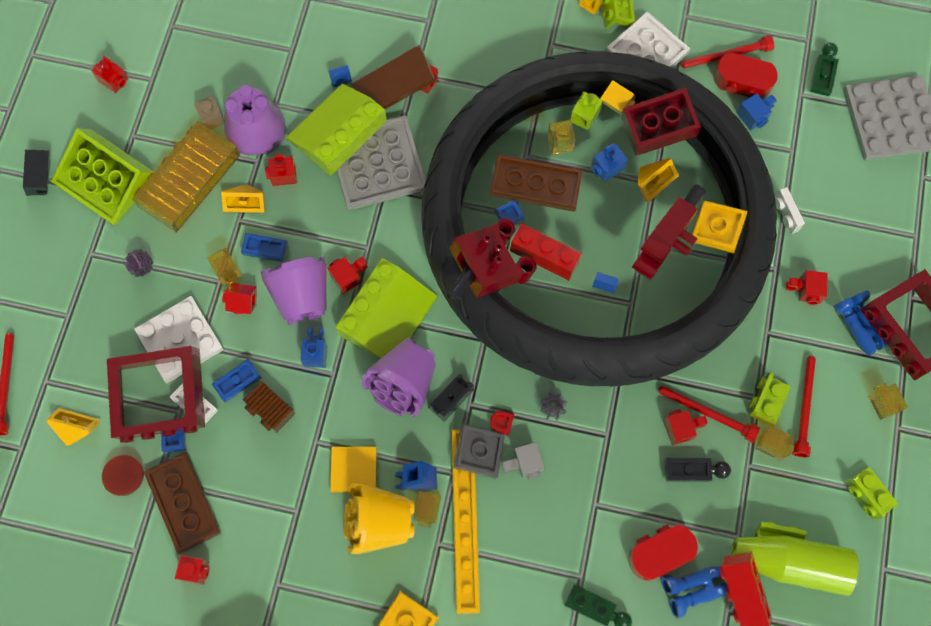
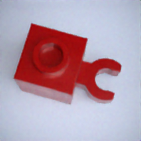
M105 56L102 57L98 64L96 63L91 71L99 83L114 93L123 88L128 81L124 70Z
M283 154L274 155V158L268 159L269 167H265L266 178L270 179L272 186L297 184L296 164L293 156L284 157Z
M363 256L358 258L353 264H350L346 257H343L342 259L334 260L327 270L344 295L361 284L358 273L366 270L368 266Z
M806 270L800 279L789 278V282H786V290L799 291V301L806 302L809 305H818L827 297L828 273Z
M681 409L669 412V416L664 419L672 446L693 440L697 437L695 429L703 428L708 424L705 415L691 419L689 410L681 412Z

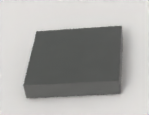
M462 424L453 468L497 478L505 434Z

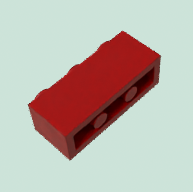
M522 223L513 237L510 252L520 257L529 256L536 261L538 266L570 281L582 255L581 252Z
M753 553L725 556L723 564L720 566V574L722 579L727 581V596L730 602L733 601L735 607L733 609L735 622L740 623V626H771L772 615Z

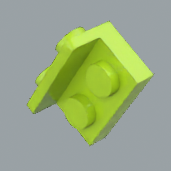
M632 0L602 1L605 28L609 29L615 23L628 27L635 23Z
M773 373L760 378L756 387L759 389L758 394L752 397L748 406L751 408L749 416L770 426L776 425L791 386L774 379Z
M870 467L865 468L846 482L851 495L859 499L865 513L874 520L883 518L888 511L898 505V502Z

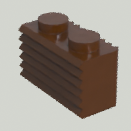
M263 381L243 399L247 404L244 408L253 417L257 414L262 419L260 424L268 431L273 429L276 433L279 432L295 415L293 409L264 384Z

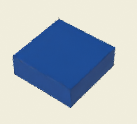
M348 65L329 70L333 87L352 81Z
M515 200L495 209L499 220L506 218L515 225L525 221V217Z
M597 272L592 287L614 294L619 279Z
M178 431L175 436L163 437L161 434L162 452L186 450L184 431Z

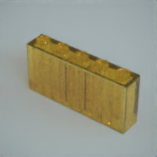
M197 121L194 126L188 129L185 137L176 143L169 156L162 160L158 169L149 175L147 182L142 188L135 192L132 198L138 208L177 233L240 157L237 146Z

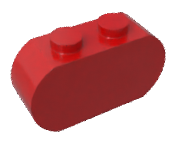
M733 52L724 55L720 59L714 73V81L719 89L731 94L743 95L747 98L758 94L761 99L766 98L771 93L778 79L777 69L772 63Z
M667 524L656 530L657 535L650 538L647 534L637 539L638 545L632 547L629 553V566L632 572L642 580L651 581L695 559L698 552V542L692 531L681 525H675L670 528Z

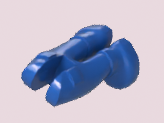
M866 290L833 307L836 312L844 317L843 320L852 332L859 348L869 356L875 353L876 350L886 348L887 344L861 311L865 307V302L870 298V292Z
M720 566L701 569L690 575L683 576L681 579H676L668 574L661 577L663 589L668 596L700 585L704 586L702 589L669 600L670 609L675 618L684 617L687 608L690 606L693 607L700 603L709 602L727 594V583L714 587L711 580L721 576Z

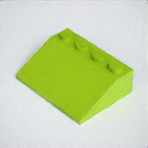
M341 84L286 139L324 172L332 176L387 122L385 109L370 97Z
M77 128L51 182L111 224L116 225L146 190L154 171L95 131Z
M382 258L335 327L336 331L342 338L380 360L400 342H403L406 338H412L437 299V295L400 267Z

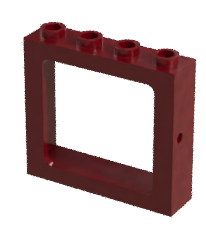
M926 269L874 299L861 309L866 319L872 324L914 381L931 371V357L926 359L922 356L889 313L886 306L914 289L931 311V276Z
M185 346L107 359L111 438L119 439L120 443L134 442V438L141 437V440L154 439L157 434L169 437L175 436L178 431H184V433L188 434L198 432V428H205L200 349L193 346ZM181 361L185 416L181 419L125 427L121 370Z

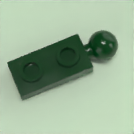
M829 42L822 47V55L819 54L811 83L810 92L828 97L832 93L839 59L833 58L838 53V47L835 43Z
M573 585L565 607L604 626H608L610 620L614 622L615 626L632 625L630 614L624 611L614 612L617 604L580 586Z

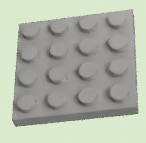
M923 75L845 86L843 89L864 160L931 151V99Z
M406 115L387 120L337 170L348 211L424 190L426 179Z

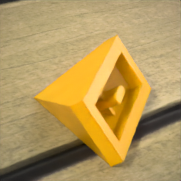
M667 158L639 168L638 187L646 202H650L679 176L672 159Z
M245 184L221 192L223 212H265L264 192Z
M58 408L47 418V423L66 446H69L89 435L100 423V419Z

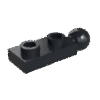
M666 458V482L713 481L712 475L719 479H726L731 474V467L725 461H719L712 466L711 458Z

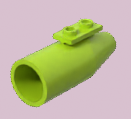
M761 522L755 530L754 536L757 537L735 538L733 541L731 555L752 552L759 574L776 582L845 596L851 595L855 588L859 568L856 551L850 548L805 540L807 531L800 530L795 526L785 527L776 525L774 522Z

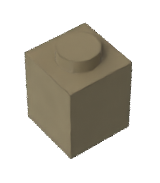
M213 96L194 103L207 131L224 124L225 121Z

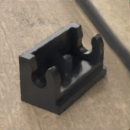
M25 150L23 189L26 196L47 195L49 150Z
M459 374L428 408L445 422L474 391V385L470 381L466 382L463 376Z

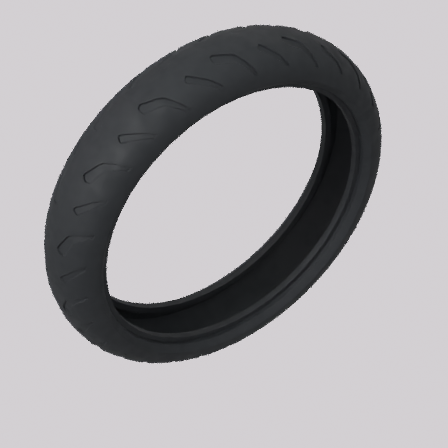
M581 51L553 55L520 66L487 85L463 106L443 133L428 168L422 197L421 222L426 255L442 294L461 322L488 348L516 366L529 370L536 375L573 385L614 387L648 382L672 374L705 357L738 328L753 308L770 271L777 238V209L772 181L756 143L740 119L719 97L688 75L654 60L618 52ZM612 80L634 94L635 104L686 88L701 126L698 135L686 141L701 155L711 169L723 194L725 205L747 211L735 252L727 251L721 277L714 291L705 301L682 318L659 329L632 336L600 338L568 333L547 326L520 311L498 291L476 298L469 286L460 299L450 297L451 295L448 291L462 273L449 248L456 237L465 235L461 211L466 187L482 156L501 135L533 115L561 106L576 105L583 92L594 94L600 99Z

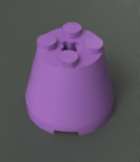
M248 85L241 86L240 89L234 91L225 103L224 131L232 148L246 156L263 153L266 155L274 151L282 143L286 134L285 119L281 110L263 92Z
M313 257L281 263L280 266L275 267L276 270L274 271L271 268H267L261 272L264 285L284 321H287L288 325L300 323L305 317H308L309 320H314L325 315L327 310V287L324 257H319L318 261H314Z
M406 338L365 372L361 379L362 387L365 390L369 389L375 396L374 401L387 411L401 417L404 413L416 417L423 408L435 371V354L429 349H423L416 345L412 339Z

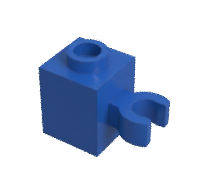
M755 94L743 101L736 113L750 131L756 127L761 128L768 123V118L772 112L770 109L774 107L773 104L777 100L773 95L762 100L758 94Z
M615 143L607 146L602 152L594 156L591 168L593 173L605 182L625 170L628 159Z
M309 327L307 333L310 339L302 340L301 362L304 367L326 368L328 347L325 340H323L325 331L323 328H320L319 335L314 336L312 327Z
M423 461L403 465V472L395 474V477L402 479L401 484L395 485L396 489L402 491L409 489L416 493L437 489V467Z

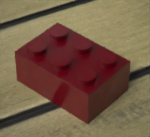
M686 88L625 107L621 117L635 156L696 137L701 128Z

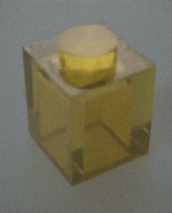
M571 120L550 123L547 136L552 155L573 151L576 137Z
M226 248L207 257L222 285L231 284L241 276Z
M886 383L873 388L875 392L868 396L880 420L908 408L896 384L887 386Z
M769 425L763 429L755 449L780 461L786 456L789 457L794 449L792 444L794 437Z
M418 491L413 517L414 521H418L417 525L431 527V524H437L441 495Z

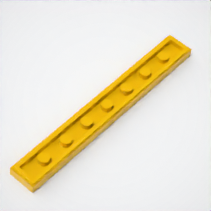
M452 430L453 467L460 430ZM453 468L457 614L480 613L475 474Z

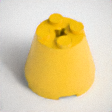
M352 483L350 485L348 493L351 494V499H348L344 510V539H347L350 545L347 546L346 550L348 554H363L404 544L408 538H413L414 524H411V514L414 513L415 508L413 500L362 483Z

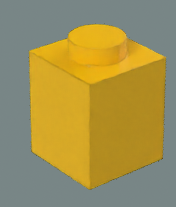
M613 80L600 98L603 100L602 103L621 116L623 108L635 105L636 103L634 101V94Z

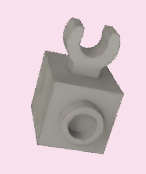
M536 442L515 448L514 455L516 459L502 462L504 473L519 469L521 477L527 476L528 479L541 476L540 472H543L545 468Z

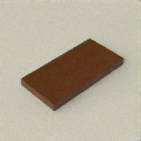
M418 45L355 81L351 86L354 90L373 99L382 108L387 109L436 80L422 47Z
M498 154L489 196L575 212L583 170Z
M186 452L144 471L177 554H181L222 534Z

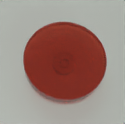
M128 455L112 458L102 471V483L105 489L116 496H127L134 493L141 486L144 478V470L141 463Z

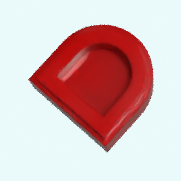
M505 411L495 412L490 418L491 429L494 432L509 436L515 414Z

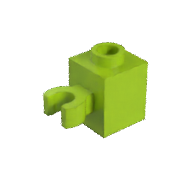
M583 92L572 111L570 122L589 131L601 110L603 100L594 94Z

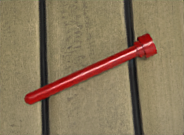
M771 35L763 36L756 43L682 61L681 67L685 69L717 61L731 52L745 54L757 50L764 52L773 51L775 47L774 39Z
M12 333L5 335L0 375V436L8 435L9 424H7L5 416L14 335Z
M812 355L807 357L798 440L792 446V455L801 458H808L811 454V447L809 442H807L816 363V358Z
M661 386L658 389L661 395L741 432V435L745 437L744 439L751 443L755 441L760 431V427L753 423L751 425H744L669 388Z

